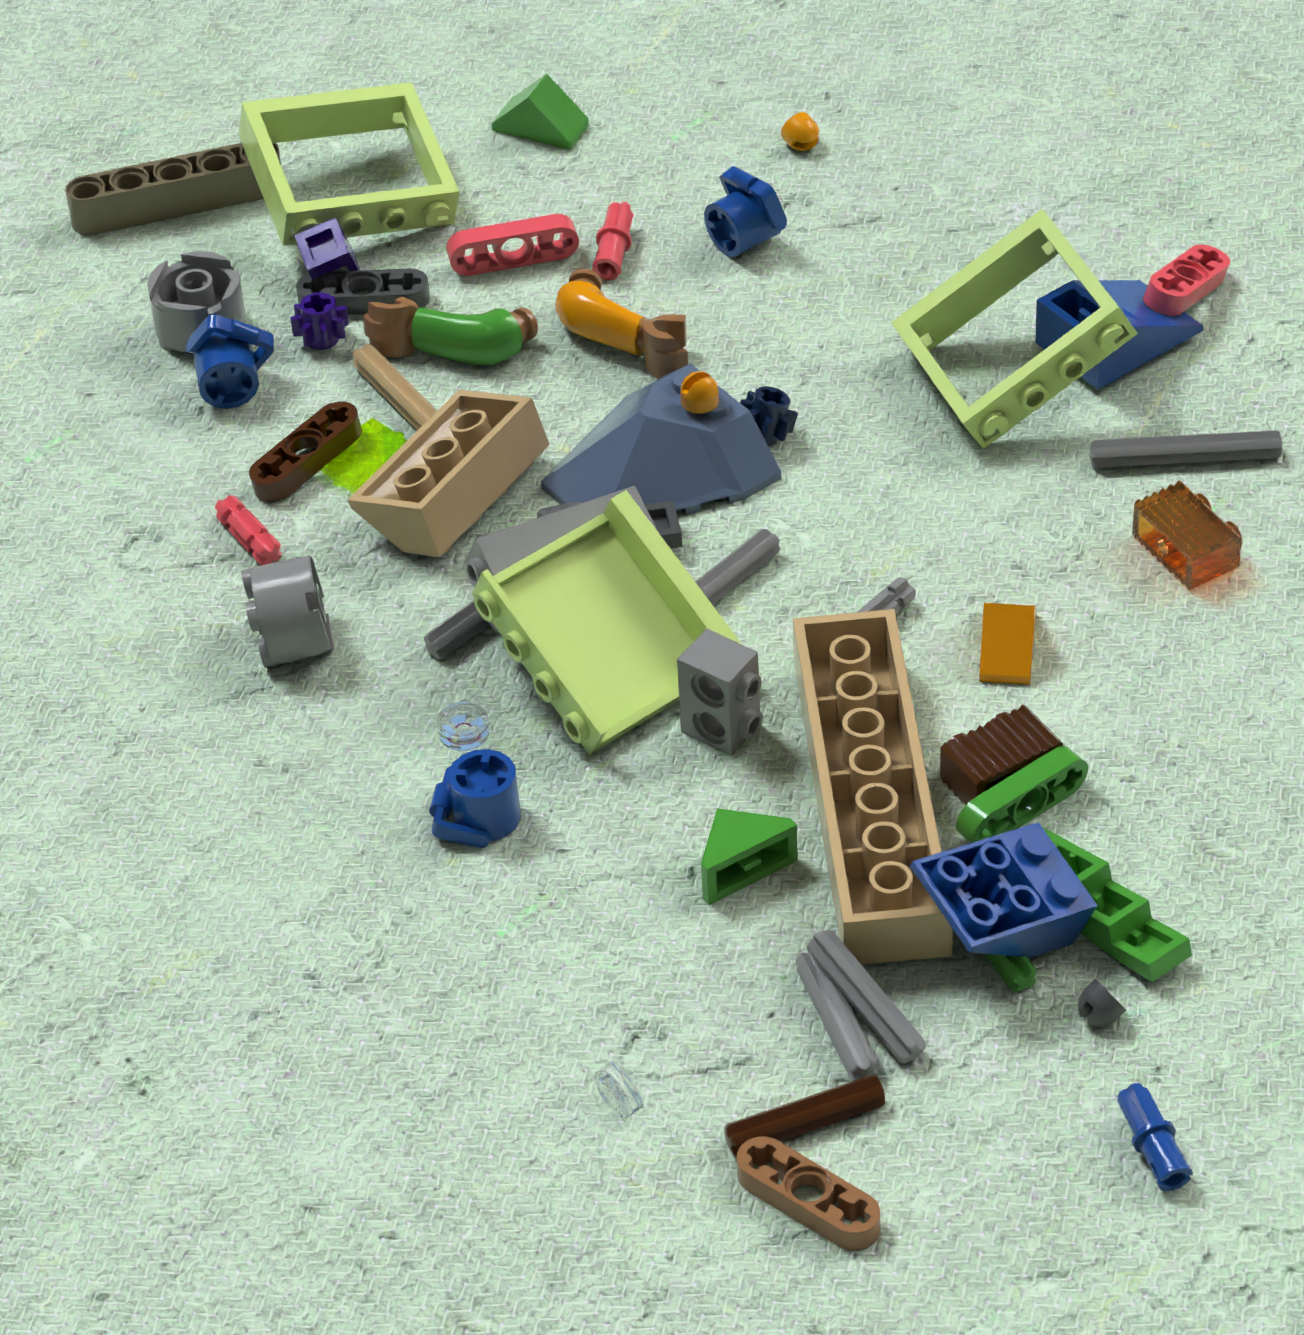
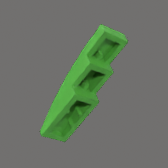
M1042 827L1098 905L1080 932L1083 936L1111 957L1151 982L1192 956L1189 938L1152 918L1149 900L1114 882L1108 862Z

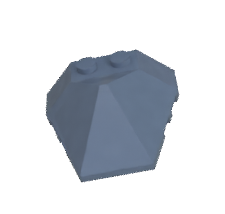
M690 363L627 395L541 481V489L556 502L563 504L576 501L584 503L635 486L644 504L673 500L676 511L684 509L685 514L689 515L700 512L701 504L727 497L730 504L744 500L782 478L781 470L751 412L721 387L718 386L719 404L714 410L697 414L691 413L682 407L680 388L683 379L691 372L700 371Z

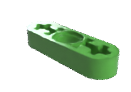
M1059 746L968 802L957 818V832L967 841L973 843L1020 828L1074 794L1086 779L1088 774L1087 762L1067 746Z

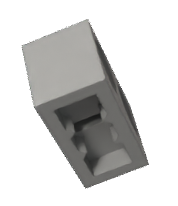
M706 628L677 658L681 732L732 756L746 740L750 741L757 735L762 725L763 715L760 712L759 693L762 680L759 676L758 652Z

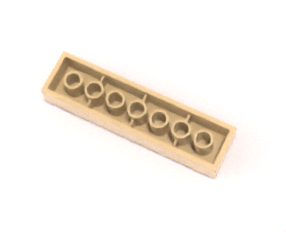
M895 609L793 618L794 666L839 939L861 965L952 956L953 928L910 867L912 861L940 853L941 848Z

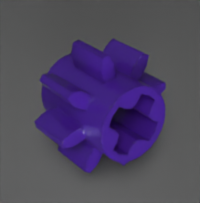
M322 292L311 293L305 296L300 304L294 305L295 316L290 318L293 337L303 336L304 346L315 350H326L335 346L339 339L346 337L345 327L349 325L347 307H337L334 296Z

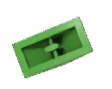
M546 73L511 98L491 124L492 131L571 150L589 126V118Z
M717 808L701 861L703 900L708 905H711L797 862V824L791 818Z

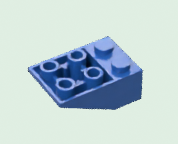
M1072 280L1037 299L1035 343L1044 350L1100 308L1079 280ZM1099 280L1138 334L1087 371L1081 378L1098 390L1202 332L1203 325L1185 312L1177 316H1168L1150 309L1143 301L1147 285L1141 280Z
M1039 822L914 860L910 865L968 952L1033 958L1072 945L1098 906Z

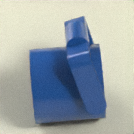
M731 166L720 175L719 178L727 196L706 206L704 212L708 234L719 251L733 258L781 233V230L787 225V217L775 190L770 184L735 166Z
M216 314L207 316L190 336L186 345V351L193 353L199 393L204 401L214 407L224 409L239 407L249 402L256 395L259 387L257 371L274 352L273 334L235 319H229ZM252 345L258 346L257 350L254 353Z
M482 749L473 750L456 759L446 769L443 782L436 784L429 808V813L434 817L431 828L432 834L442 840L485 848L488 846L489 841L501 839L514 831L521 820L516 769L510 757L499 751ZM451 806L454 823L444 821L450 815Z

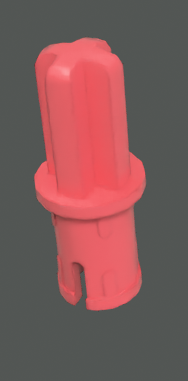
M625 201L620 204L613 202L608 206L604 225L596 234L598 249L595 261L592 264V271L596 272L604 280L618 278V274L620 275L622 270L624 253L629 250L632 243L629 232L634 214L630 211V204Z

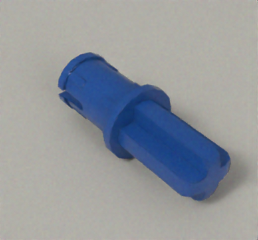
M1140 1083L1130 1084L1127 1089L1119 1092L1117 1102L1134 1134L1132 1145L1137 1152L1143 1153L1160 1190H1176L1188 1183L1191 1179L1190 1175H1193L1190 1166L1175 1142L1176 1129L1172 1122L1163 1119L1147 1088L1143 1087Z

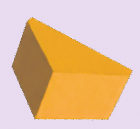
M984 603L979 682L1030 685L1037 614L1036 606Z

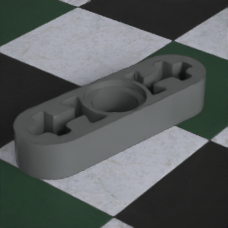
M412 268L335 271L313 280L307 274L300 278L296 284L298 304H300L305 296L311 293H327L336 298L337 307H347L348 315L368 313V302L395 304V299L405 297L417 303L418 307L421 308L425 307L430 301L427 275L421 270ZM358 290H373L372 293L365 295L353 294Z

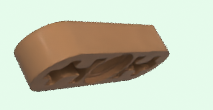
M755 1137L744 1142L738 1149L737 1177L740 1185L748 1192L843 1249L851 1251L863 1250L872 1246L879 1238L880 1207L877 1201L869 1194L774 1138ZM766 1163H773V1169L767 1166ZM753 1164H756L760 1167L758 1169H754ZM803 1185H814L824 1192L819 1199L809 1202L797 1199L792 1193L796 1188ZM837 1201H838V1208L834 1206L835 1202H837ZM859 1217L864 1218V1223L857 1221ZM844 1218L853 1222L847 1225L844 1223Z

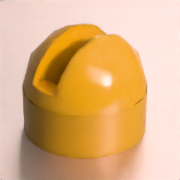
M799 112L785 122L781 129V137L793 149L809 151L817 145L819 127L808 113Z
M704 371L691 372L683 379L680 388L682 407L691 413L697 414L714 410L719 404V388L716 380Z

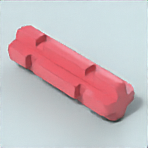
M228 495L224 500L216 502L217 519L225 527L229 528L230 533L248 552L252 553L251 555L259 564L266 565L273 561H279L282 556L280 551L281 544L272 534L268 533L263 524L247 508H244L245 505L236 496Z

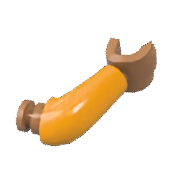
M585 268L574 271L569 277V282L563 285L557 292L555 302L557 316L563 326L569 331L637 356H641L645 352L646 370L657 379L688 365V352L683 348L687 344L686 315L669 314L646 319L606 298L601 291V277L596 272Z

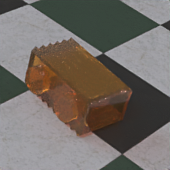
M1178 480L1175 485L1170 484L1167 489L1162 488L1159 493L1154 491L1151 496L1146 495L1143 500L1137 499L1134 503L1132 529L1134 539H1138L1140 545L1144 544L1146 551L1150 550L1152 556H1156L1158 562L1161 561L1164 568L1168 567L1169 572L1174 573L1175 578H1179L1181 584L1186 585L1187 590H1192L1239 567L1243 544L1241 533L1233 522H1224L1212 511L1210 502L1203 494H1194L1183 482Z

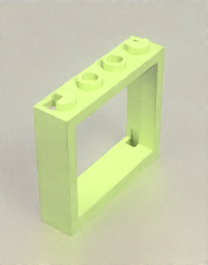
M412 82L242 102L239 137L282 246L297 244L294 235L333 218H337L347 238L454 224L459 189ZM404 128L429 186L296 202L272 143Z
M1043 209L1039 210L891 322L962 424L982 449L986 448L1000 436H1003L1008 430L1036 409L1042 407L1047 401L1138 334L1120 307ZM1059 254L1100 308L968 406L930 350Z

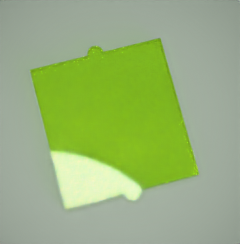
M371 418L361 425L362 434L358 440L325 464L320 471L332 478L335 486L342 485L352 493H355L407 441L404 438L403 432H394L376 419Z

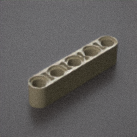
M242 143L74 178L65 187L72 228L75 232L83 235H96L264 199ZM272 143L281 164L279 147L276 143Z

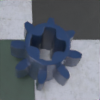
M763 386L759 387L755 393L748 391L746 399L740 400V403L751 412L768 446L776 444L777 440L785 441L787 433L793 432L798 412L788 410L791 401L789 396L782 390Z

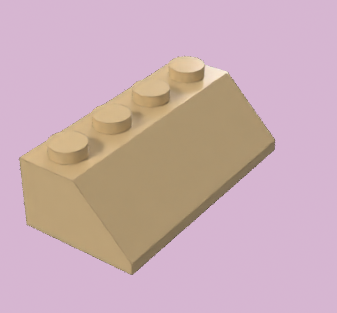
M458 390L347 500L350 508L402 552L427 555L429 557H441L452 548L453 543L471 525L480 519V516L497 498L506 493L508 487L526 469L530 468L534 464L535 459L550 445L532 397Z

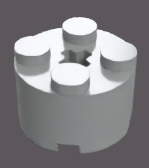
M204 251L188 252L181 254L182 261L168 266L166 260L159 264L150 274L148 292L154 327L160 347L164 350L190 353L186 351L187 341L209 315L216 314L246 323L240 274L238 270L235 271L231 267L230 260L220 254Z
M299 556L241 571L248 599L254 598V601L245 603L252 632L259 631L260 635H263V638L258 639V648L264 668L321 655L324 652L334 650L328 613H325L322 600L324 594L312 556Z

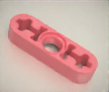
M551 214L461 230L450 237L446 250L452 269L460 275L471 276L565 259L577 250L579 237L571 218L563 214ZM561 233L560 239L553 241L554 234ZM538 236L536 237L537 245H534L532 237ZM520 238L524 240V244L515 251H504L501 249L504 242L509 239ZM487 245H492L493 253H489ZM472 249V255L465 256V250Z
M1202 244L1194 245L1151 276L1143 296V301L1150 309L1168 316L1180 315L1222 284L1230 265V259L1223 251L1215 247Z

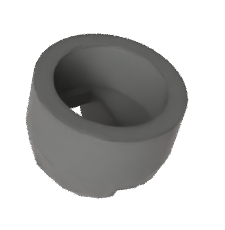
M1096 978L1083 990L1078 998V1013L1080 1017L1089 1016L1087 1019L1089 1026L1107 1027L1127 1011Z

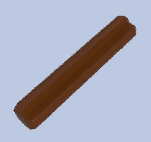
M870 1075L730 1122L724 1127L725 1141L731 1153L737 1156L740 1146L749 1139L763 1136L783 1141L880 1108L885 1104V1092L878 1077Z

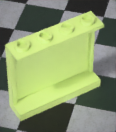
M627 490L611 498L604 513L496 575L492 576L488 569L481 572L472 592L475 607L481 617L494 624L503 637L504 646L508 654L515 661L521 662L533 678V684L538 695L545 702L552 703L562 717L563 726L568 736L574 742L581 743L589 755L679 702L677 658L706 628L741 644Z

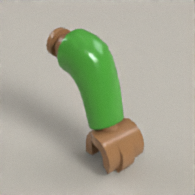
M399 297L395 299V304L368 302V313L363 314L364 333L369 337L370 345L374 346L384 357H404L411 355L417 349L460 363L494 365L517 355L522 348V343L535 338L538 332L535 316L524 307H520L512 312L496 308L483 314L466 315L424 307L419 308L414 301L405 297Z

